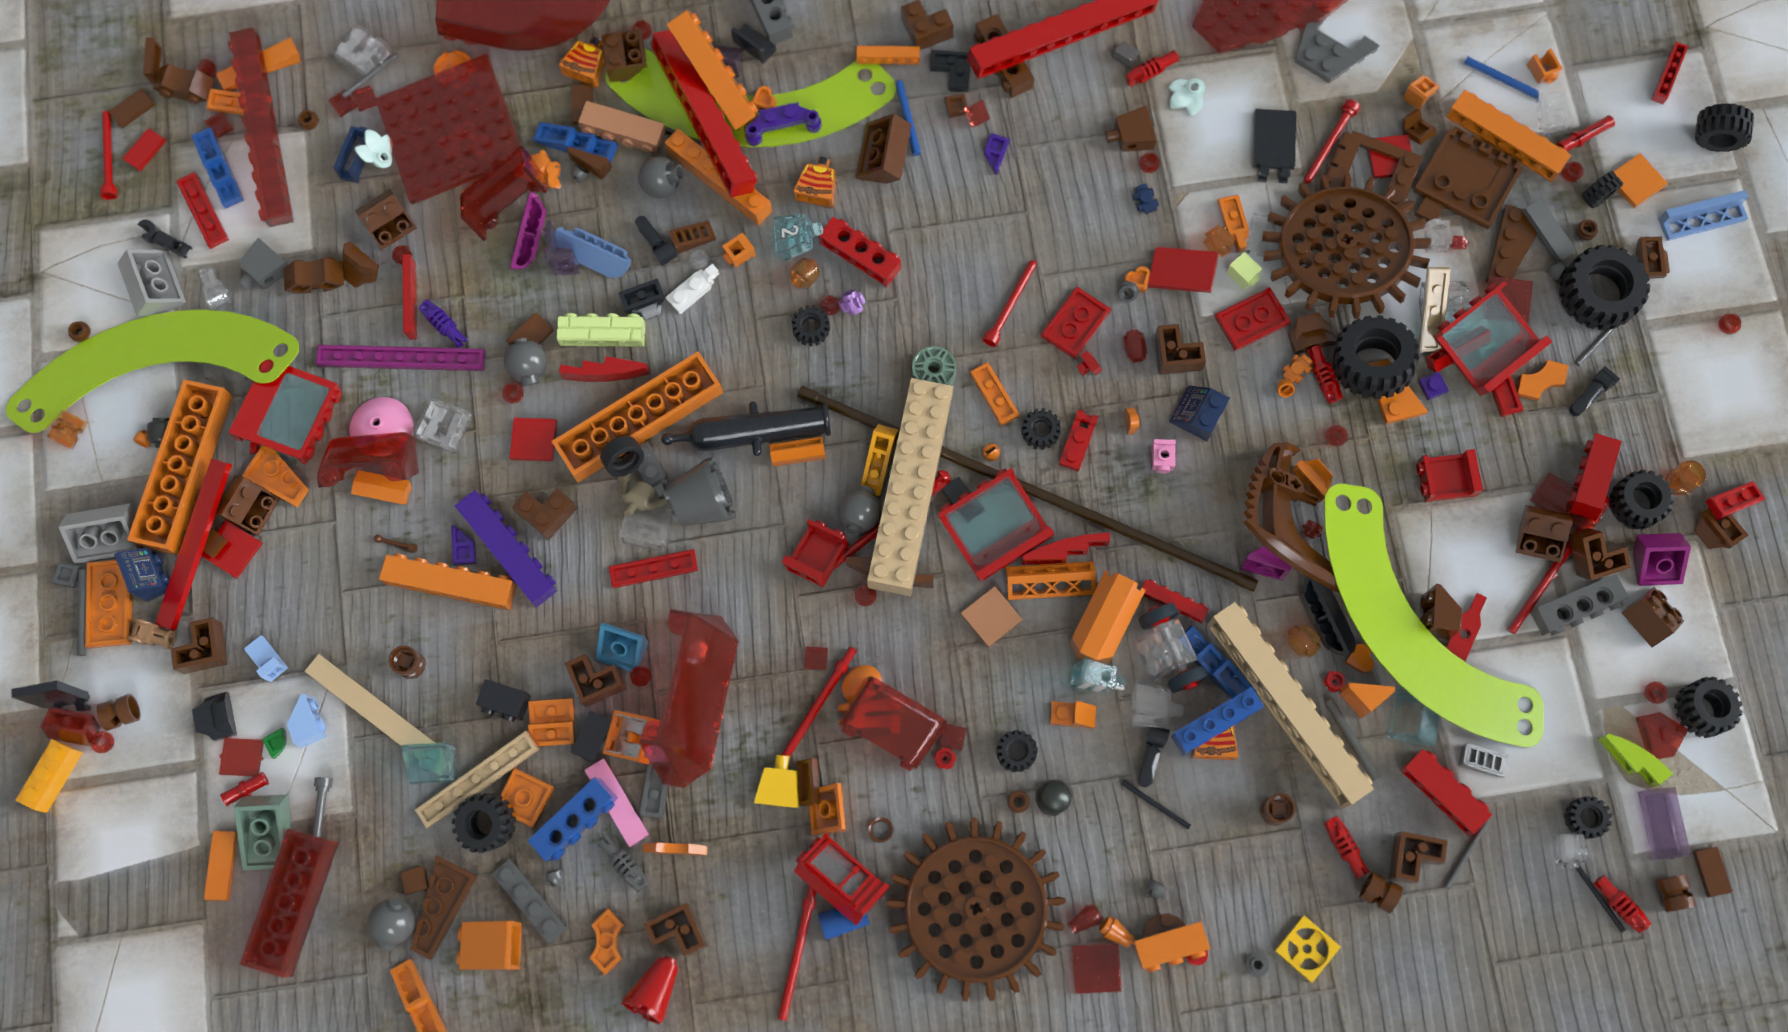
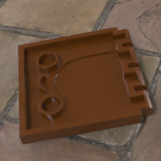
M1455 126L1453 131H1447L1413 192L1423 197L1427 196L1445 205L1444 208L1488 230L1523 169L1520 166L1522 160L1511 154L1504 158L1505 151L1491 144L1488 149L1484 148L1487 142L1474 135L1467 139L1468 132Z

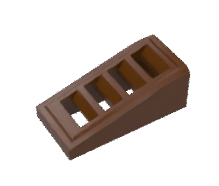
M572 147L567 149L571 161L600 179H604L612 169L610 160L605 157Z
M709 221L669 231L677 254L716 240ZM704 228L706 229L708 236L705 237L702 232V229ZM698 231L700 238L696 239L694 232ZM689 234H690L692 240H689V241H688L686 235H689ZM682 237L684 242H680L679 238Z

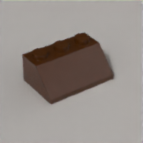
M893 113L866 123L856 173L857 179L885 184L901 180L910 137L911 124Z

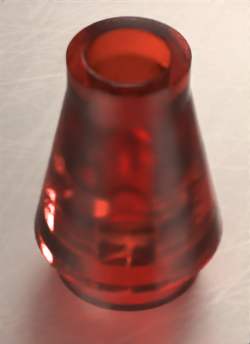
M1094 903L1090 906L1087 904L1068 922V925L1073 933L1077 934L1099 925L1103 917Z

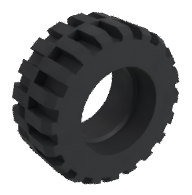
M1597 245L1595 248L1590 247L1583 253H1580L1564 271V275L1559 283L1562 286L1559 289V295L1563 297L1561 300L1563 307L1567 306L1569 309L1567 313L1571 317L1575 316L1577 318L1576 322L1580 324L1586 323V327L1591 329L1598 327L1599 330H1607L1609 327L1615 329L1620 325L1626 324L1647 302L1651 287L1647 283L1650 280L1649 274L1644 272L1646 267L1643 263L1637 261L1638 257L1634 254L1631 256L1627 253L1628 250L1624 248L1619 250L1614 245H1609L1607 248H1605V245ZM1591 274H1601L1613 280L1620 291V301H1606L1598 297L1590 288L1588 276Z
M1377 315L1376 318L1365 316L1363 320L1359 318L1352 321V325L1347 324L1343 328V332L1339 333L1334 349L1332 365L1337 380H1341L1340 384L1345 389L1349 388L1352 394H1361V397L1366 399L1368 397L1381 399L1382 396L1390 398L1394 396V392L1396 394L1401 393L1412 382L1419 360L1418 340L1414 339V333L1410 329L1406 330L1407 326L1402 322L1397 323L1396 319L1391 317L1386 319L1381 315ZM1369 348L1380 349L1390 354L1394 362L1386 366H1372L1364 363L1357 356V353Z

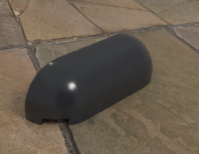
M1306 577L1301 592V599L1322 644L1328 651L1330 650L1341 656L1354 653L1356 649L1354 635L1333 591Z

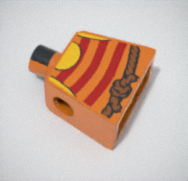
M592 37L589 44L577 41L559 63L562 74L584 84H593V87L597 89L605 67L604 52L600 49L603 45L602 40Z
M818 157L816 165H805L794 189L795 201L833 208L836 176L835 170L828 168L830 163L828 158Z
M1208 708V712L1212 711L1215 708ZM1234 726L1192 751V758L1236 760L1238 758V749Z

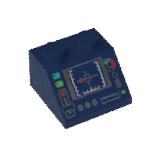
M1188 386L1169 423L1208 441L1230 397L1212 388Z
M149 548L114 554L129 593L147 602L165 594L170 576L163 569L162 564H164V560L159 552L156 553Z

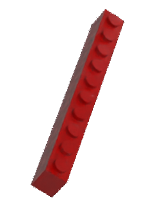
M1096 0L1088 4L1083 3L1078 8L1065 10L1057 16H1049L1041 22L1030 23L1025 28L1012 30L1001 37H993L982 44L977 43L970 48L967 60L977 78L980 79L1154 12L1159 0Z
M665 30L653 33L651 48L729 196L732 198L753 193L755 183H757V175L755 171L751 170L746 155H743L739 141L735 140L730 125H727L724 120L722 110H719L716 105L714 96L710 94L708 87L672 32Z

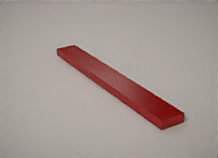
M211 458L155 624L175 631L177 629L232 464Z

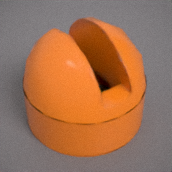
M1287 378L1281 379L1277 383L1278 394L1281 397L1293 395L1295 392L1293 382Z
M146 430L139 431L133 438L135 443L144 448H149L152 444L147 441Z
M993 443L985 445L982 453L984 459L990 462L997 460L1000 454L999 447ZM992 448H995V450H993L987 455V451L991 450Z

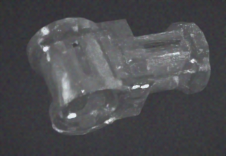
M207 267L200 270L197 275L203 281L204 286L201 288L208 306L211 310H216V307L226 302L231 303L233 300L225 285L217 278L216 269Z

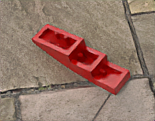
M606 356L604 364L583 360L581 368L561 364L559 374L565 380L611 382L646 376L650 374V369L647 363Z
M1110 532L1086 534L1044 545L1023 555L1022 565L1066 563L1067 556L1087 555L1089 547L1108 546L1110 543Z

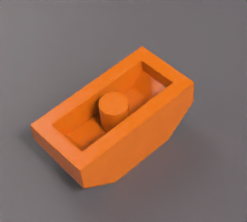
M1319 459L1300 460L1292 471L1310 492L1319 495L1318 501L1321 503L1330 488L1333 474Z

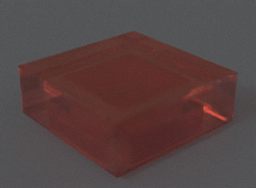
M371 85L352 92L360 112L379 105Z
M345 89L328 100L341 118L358 107L350 95L343 98L341 94L346 91Z
M222 111L204 121L208 128H212L217 139L233 130Z
M806 646L805 670L827 671L828 648Z

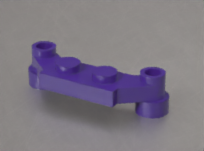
M798 102L760 110L758 117L746 128V141L751 146H757L762 142V134L764 132L805 124L809 132L816 133L822 127L821 118L815 110L801 107Z

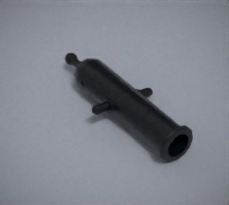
M752 401L749 403L748 414L701 418L691 424L690 430L685 433L663 434L661 442L664 445H671L674 442H690L695 449L700 451L752 445L753 454L759 456L761 454V444L765 442L826 433V436H830L831 428L828 405L823 403L822 407L759 413L757 403Z

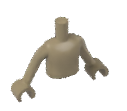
M631 474L617 477V480L621 482V498L628 505L624 511L626 517H631L636 509L642 511L653 510L667 504L665 497L655 502H650L655 495V489L647 483L636 482L633 488L628 490Z

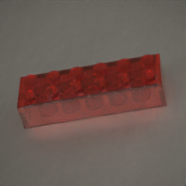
M287 828L239 965L282 978L293 977L339 842L297 829Z

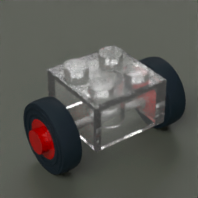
M1169 603L1150 608L1149 612L1142 615L1138 621L1143 630L1153 629L1133 642L1152 682L1171 676L1179 671L1180 673L1168 681V686L1172 693L1184 689L1189 691L1198 686L1197 683L1208 677V673L1204 666L1187 669V665L1198 659L1179 619L1170 621L1179 614L1175 604Z

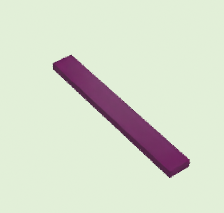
M318 345L315 365L317 367L484 371L486 351L485 349Z

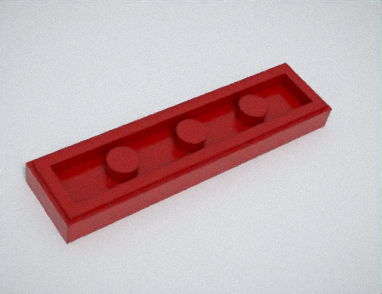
M193 172L177 180L176 182L207 246L212 249L229 241L198 175Z
M405 254L402 256L403 332L409 340H416V262L410 254Z
M694 549L608 566L613 589L698 572Z

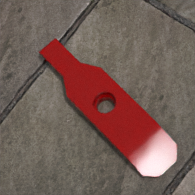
M1476 593L1469 610L1462 614L1461 631L1467 633V638H1462L1459 632L1449 639L1446 646L1450 652L1463 661H1466L1481 627L1480 613L1487 597Z

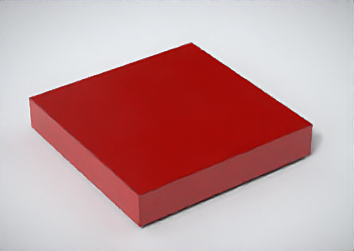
M1408 134L1375 138L1412 152ZM1367 150L1372 177L1374 179L1393 177L1399 160Z
M514 417L510 459L553 462L555 446L551 441L556 439L557 420Z
M225 520L217 532L228 542L215 558L209 556L205 551H203L202 557L238 579L263 543Z

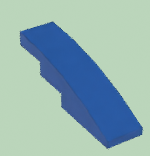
M543 122L539 123L532 139L536 143L568 153V147L605 157L610 160V163L618 147L615 141L597 139L594 134L577 132L573 127Z
M209 127L193 134L192 138L202 164L208 172L211 183L216 189L223 207L227 209L244 201L236 179L212 128Z
M1189 626L1175 640L1198 666L1205 667L1208 677L1231 699L1252 687L1230 660L1225 659L1211 642H1207L1194 626Z

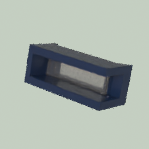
M351 126L333 167L340 179L359 184L360 174L365 161L358 156L355 147L366 145L364 135L365 131L369 129Z

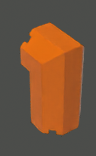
M1110 571L1104 572L1070 641L1076 660L1085 665L1088 662L1093 663L1092 665H1101L1111 661L1145 592L1143 588L1140 591L1137 589L1138 584L1135 581L1119 573L1108 576Z

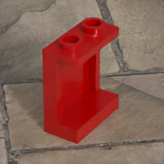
M1475 449L1466 450L1463 454L1429 458L1428 455H1422L1416 463V472L1420 475L1422 482L1420 484V492L1424 496L1425 502L1477 497L1483 491Z
M808 519L806 522L808 525L807 531L791 557L785 555L782 564L787 571L823 588L849 543L845 534L839 529L831 530L819 520L814 522Z

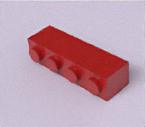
M1595 433L1592 441L1587 440L1583 451L1587 455L1582 457L1578 468L1582 472L1577 474L1573 485L1577 489L1572 491L1568 503L1572 504L1570 513L1597 520L1604 506L1621 447V440Z
M1425 749L1418 751L1400 771L1467 836L1475 834L1493 815L1488 811L1489 807L1480 799L1477 800L1471 794L1472 791L1464 783L1460 784L1454 778L1455 775L1449 768L1442 767L1437 762V757L1431 751H1426Z

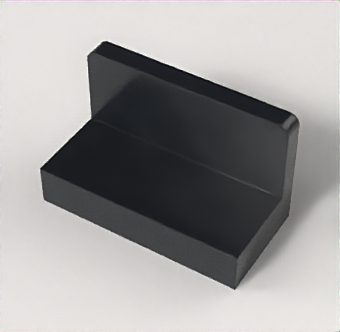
M746 24L740 30H737L735 27L731 29L733 42L763 64L776 51L774 44Z

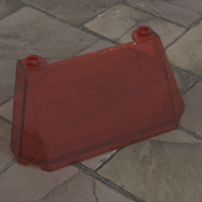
M670 609L667 621L668 629L673 634L681 635L682 638L663 722L653 720L646 723L642 730L640 745L661 779L662 784L685 788L700 776L711 771L739 641L722 616L704 612Z

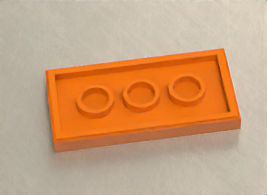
M117 560L87 563L85 648L91 649L132 644V641L128 640L127 637L131 636L133 594L128 592Z

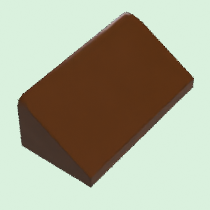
M536 312L506 341L510 346L514 344V340L526 338L527 341H534L540 344L554 330Z

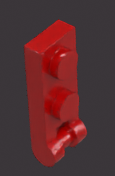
M1078 409L1059 461L1060 466L1079 472L1099 416L1094 414L1091 416ZM1081 421L1089 424L1087 429L1080 427Z

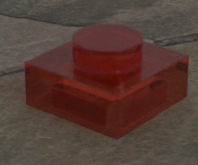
M945 723L940 746L962 751L967 728Z

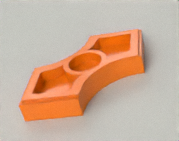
M1547 360L1541 371L1535 374H1522L1517 388L1518 396L1538 401L1545 389L1563 387L1569 365Z
M657 842L643 844L642 852L707 855V847L696 844Z
M609 908L591 924L596 933L597 942L590 960L604 975H607L623 959L618 951L617 939L625 925Z

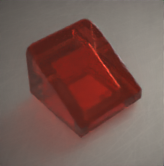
M983 99L964 108L972 127H976L991 119Z

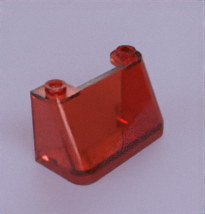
M395 432L332 439L327 445L317 472L318 488L334 486L338 481L345 480V472L354 467L382 465L383 474L390 481H402L413 477L419 473L414 437L407 432Z
M869 676L863 679L838 725L842 727L841 731L852 738L854 734L861 736L894 755L900 761L899 766L911 772L912 769H918L944 729L947 720L884 682Z

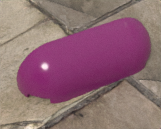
M529 192L523 209L509 270H521L528 267L536 256L546 216V208H544L543 203L538 198L539 196L533 192Z

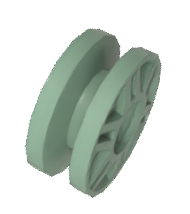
M926 347L919 351L913 359L912 377L914 379L952 386L956 377L957 367L955 359L949 351L942 347ZM937 368L939 369V371L937 373H931L929 369Z

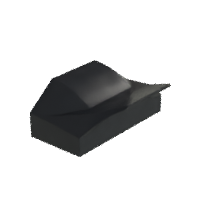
M658 278L618 292L626 313L638 314L640 317H643L644 321L661 315L665 296Z
M228 692L207 697L203 703L192 709L197 733L207 735L213 741L237 735L230 694Z

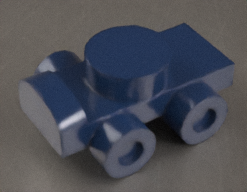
M1147 184L1135 187L1136 193L1132 194L1134 202H1140L1137 205L1138 212L1144 211L1145 214L1157 211L1156 207L1159 206L1157 198L1153 199V188L1148 189Z

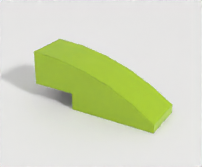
M1606 734L1597 739L1628 775L1638 772L1651 788L1661 785L1673 775L1660 760L1637 744L1612 734Z

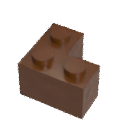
M920 0L901 6V20L913 45L920 46V51L954 38V24L946 9L927 16Z
M1179 324L1160 325L1157 327L1155 341L1160 375L1203 370L1206 363L1203 342L1182 344Z
M557 488L543 504L526 491L512 506L513 510L548 540L578 509L573 501Z
M1587 528L1569 534L1577 576L1594 580L1631 568L1628 548L1616 543L1605 544L1603 532Z
M212 617L190 622L192 644L171 648L173 670L182 674L227 665L222 622Z
M586 654L565 662L579 700L585 707L627 689L619 669L615 665L595 672L592 662Z
M1404 831L1395 833L1389 879L1411 884L1419 882L1421 862L1437 866L1445 864L1448 840Z
M687 903L644 924L653 946H659L676 937L681 951L686 957L708 947L694 913Z

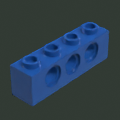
M1250 687L1174 732L1171 738L1182 756L1260 711L1264 706L1253 688Z
M594 777L543 825L528 842L545 861H557L564 855V849L569 844L573 845L582 837L580 834L586 828H592L598 822L597 818L603 812L606 814L615 806L614 802L618 797L601 778ZM593 799L595 801V808L589 811L587 803ZM574 815L579 820L575 827L571 825V818ZM559 830L562 838L560 842L556 843L554 835Z

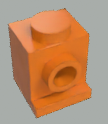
M743 232L722 246L724 252L722 255L723 259L728 265L733 264L735 268L751 257H756L753 245Z

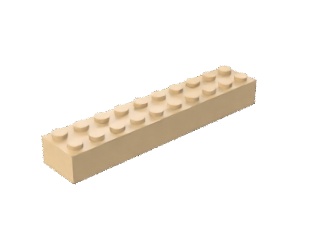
M911 378L868 575V588L911 596L953 395V386Z
M1236 602L1232 603L1213 616L1207 627L1245 679L1257 691L1256 694L1339 807L1344 809L1354 804L1374 790L1371 786L1373 784L1372 780L1357 767L1358 762L1356 758L1346 752L1341 738L1331 732L1329 722L1324 716L1320 717L1315 710L1316 705L1312 699L1305 697L1301 691V684L1295 678H1291L1286 664L1282 660L1279 661L1274 655L1275 650L1272 645L1262 639L1260 629L1256 624H1251L1248 620L1246 610L1241 605L1238 606Z

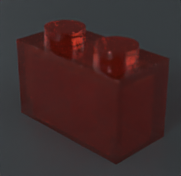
M49 707L40 726L48 739L92 747L100 730V725L94 715Z

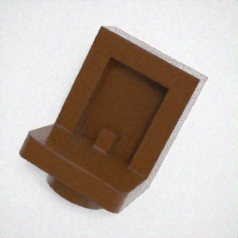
M1415 109L1402 119L1403 134H1408L1409 138L1419 145L1436 134V128L1421 119V110Z

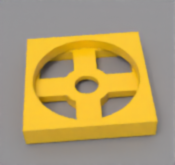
M1304 915L1274 952L1310 983H1313L1341 946ZM1303 928H1309L1314 931L1308 940H1303L1296 932ZM1321 939L1326 941L1328 947V954L1325 958L1317 952L1316 948ZM1289 940L1297 946L1298 953L1293 959L1290 958L1288 952ZM1306 944L1312 948L1309 954L1303 951V946ZM1309 958L1318 964L1317 968L1313 970L1302 969L1300 965L1305 959Z

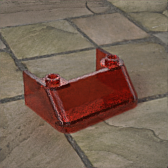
M519 146L470 184L460 195L461 219L483 241L487 239L486 230H491L498 224L499 213L528 190L531 193L535 191L538 193L541 190L544 193L548 191L545 176L523 146Z

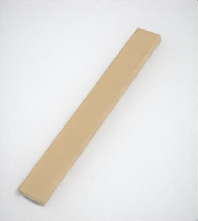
M318 654L305 670L308 675L438 775L442 776L455 759L450 753L322 655Z

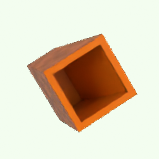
M515 921L462 922V927H459L458 941H461V947L456 957L459 970H520L522 923Z

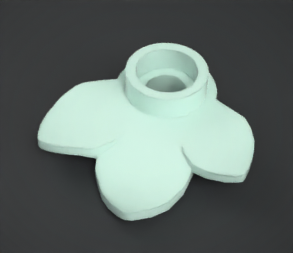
M1177 79L1169 85V89L1174 92L1170 99L1171 109L1186 107L1190 116H1194L1200 111L1203 106L1202 95L1205 92V84L1201 79ZM1193 85L1199 87L1196 91L1191 90Z
M366 130L364 135L366 145L355 147L356 153L367 163H373L376 167L382 169L388 168L393 161L391 155L393 142L388 135L380 137L375 131Z

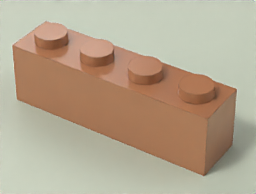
M586 101L578 121L580 130L583 133L594 134L595 136L602 137L604 140L619 142L628 148H639L649 154L659 153L666 134L664 123Z

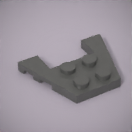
M1313 4L1295 63L1330 83L1347 72L1350 67L1360 63L1371 53H1375L1380 45L1364 36L1353 51L1318 30L1326 20L1328 13Z

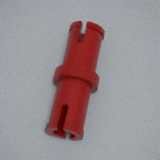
M260 772V774L247 781L242 780L234 788L221 793V799L226 806H229L245 796H251L252 792L268 785L269 781L266 775Z

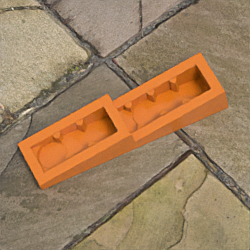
M290 37L216 73L222 89L230 91L263 80V74L300 63L301 61L299 53Z
M408 959L391 969L390 973L406 1011L410 1013L417 1032H447L413 960Z

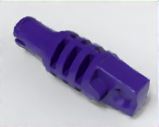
M427 299L419 306L418 309L426 320L442 336H447L457 348L464 345L462 341L464 343L467 342L468 339L456 328L455 322L441 308Z

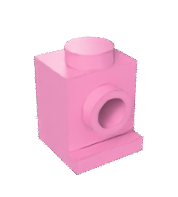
M1154 439L1151 446L1152 470H1157L1158 473H1169L1174 470L1176 440ZM1161 454H1168V457L1163 458Z

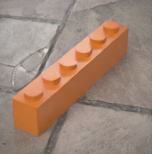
M686 10L666 25L735 130H740L758 117L756 113L758 108L752 100L748 101L745 96L747 91L741 83L737 84L733 78L736 75L729 65L726 67L722 61L724 56L718 48L714 49L711 41L713 39L706 30L703 31L699 26L701 21L696 13Z
M1465 89L1446 116V118L1488 144L1505 151L1506 155L1511 154L1521 159L1522 165L1551 183L1571 157V154L1564 148L1556 146L1546 137L1538 135L1528 126L1520 124L1510 115L1502 113L1492 104L1484 102L1474 93L1468 92Z
M677 129L664 142L668 155L759 226L771 214L770 201L756 189H754L753 193L731 198L706 150L680 129Z
M394 553V556L386 555L379 577V580L385 585L505 610L511 609L517 585L511 581V577L499 575L498 578L492 577L490 573L485 571L473 573L469 572L470 569L457 566L456 569L448 568L449 565L442 562H436L435 565L429 564L427 560L417 557L415 560L407 559V556Z

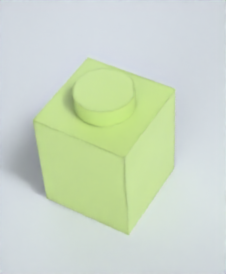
M1244 252L1229 265L1227 274L1245 290L1249 285L1253 287L1259 282L1262 268Z

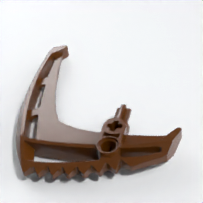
M1288 442L1274 443L1260 458L1259 466L1254 468L1255 473L1251 475L1252 482L1248 484L1250 490L1246 493L1249 500L1244 502L1248 508L1244 512L1247 517L1244 524L1259 542L1276 557L1308 578L1340 593L1331 562L1299 536L1294 524L1290 500L1293 502L1301 500L1312 506H1316L1319 500V495L1305 490L1302 481L1297 476L1290 474L1292 456L1297 454L1300 449ZM1260 492L1263 493V527L1258 525Z

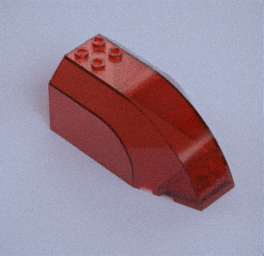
M437 0L435 21L438 35L444 36V39L449 41H456L458 39L464 41L467 45L481 44L505 50L533 51L562 44L581 34L598 19L611 0Z

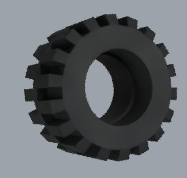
M1722 103L1705 107L1697 116L1696 144L1704 149L1717 152H1731L1746 147L1752 140L1754 113L1749 108L1737 104Z
M1646 470L1630 473L1613 487L1614 491L1610 493L1612 500L1609 503L1610 506L1614 507L1612 510L1613 515L1617 514L1619 516L1617 520L1619 522L1624 521L1625 526L1630 527L1633 525V529L1641 527L1646 529L1660 522L1669 515V512L1674 507L1671 504L1675 502V497H1671L1674 491L1673 488L1669 489L1668 485L1670 483L1668 480L1664 482L1662 475L1656 476L1655 472L1651 470L1647 473ZM1634 490L1641 491L1648 497L1650 509L1642 508L1635 502L1633 497Z
M1713 676L1710 678L1703 677L1679 690L1680 694L1675 697L1677 703L1674 704V709L1678 710L1675 713L1676 717L1681 719L1680 724L1682 727H1687L1686 731L1689 733L1695 732L1697 737L1704 736V738H1710L1727 732L1736 727L1735 725L1741 720L1739 716L1743 714V710L1740 709L1743 706L1742 701H1739L1737 698L1739 697L1738 692L1735 693L1733 691L1734 687L1731 684L1726 685V681L1723 679L1718 680L1717 677ZM1703 698L1711 704L1714 716L1705 710Z
M484 793L465 799L466 801L461 802L458 805L460 809H456L454 812L456 818L452 819V824H455V828L452 831L453 834L457 833L458 835L455 838L456 841L463 842L461 847L464 849L470 848L469 851L473 853H485L505 845L506 841L512 837L510 833L514 832L516 826L512 825L513 822H516V817H512V813L515 811L513 807H508L510 804L508 800L502 801L503 797L501 795L494 796V793ZM480 810L486 812L491 818L492 828L489 835L483 834L478 829L476 819Z

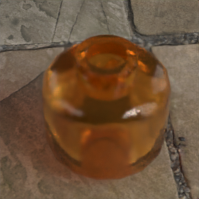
M1217 225L1205 233L1206 237L1203 239V243L1208 251L1218 252L1221 257L1232 251L1230 247L1234 245L1235 240L1227 227Z
M800 258L789 271L790 281L797 288H810L820 276L818 263L813 259Z
M1296 625L1288 632L1287 644L1299 657L1307 656L1310 658L1321 648L1320 636L1308 625L1300 627Z

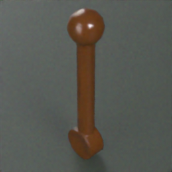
M381 535L374 536L376 543L384 542L409 549L412 553L418 550L416 544L408 545L382 538Z

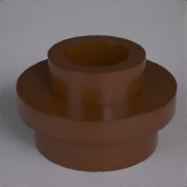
M304 110L298 116V124L304 130H312L319 123V117L313 111Z
M1583 220L1576 226V233L1583 240H1591L1597 235L1598 226L1593 220Z
M81 321L73 322L68 328L69 337L75 342L85 341L91 333L90 327Z
M1016 790L1008 796L1007 805L1012 812L1023 813L1028 809L1030 799L1024 791ZM1016 798L1022 799L1023 804L1021 806L1014 804Z

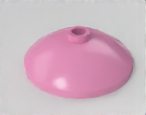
M389 397L374 398L362 404L353 414L349 426L350 438L354 446L362 454L376 459L389 458L401 452L410 442L414 430L413 418L407 407L400 401ZM379 420L380 424L374 426V423Z

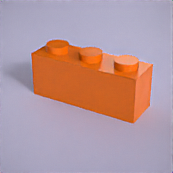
M1202 921L1132 942L1140 969H1147L1148 973L1161 969L1160 964L1169 962L1170 966L1182 963V957L1191 955L1192 959L1205 956V950L1210 949Z

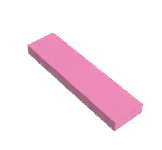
M603 758L585 769L584 771L590 781L594 777L601 778L618 797L614 802L615 806L609 813L628 846L631 848L650 836L606 760Z

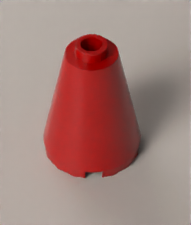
M667 955L664 958L658 957L623 997L621 1004L634 1014L637 1012L642 1015L643 1019L661 1025L666 1015L678 973L677 961Z

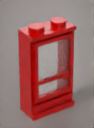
M826 833L821 839L816 837L809 846L810 850L808 852L804 850L796 859L798 865L793 872L857 926L864 915L873 908L877 900L883 897L889 885L886 882H881Z

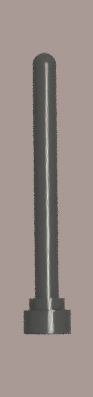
M314 778L317 799L306 877L307 887H313L316 881L326 795L330 788H332L333 778Z

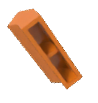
M822 436L769 444L773 467L826 459Z
M358 470L353 480L351 494L403 505L407 504L412 487L409 480Z

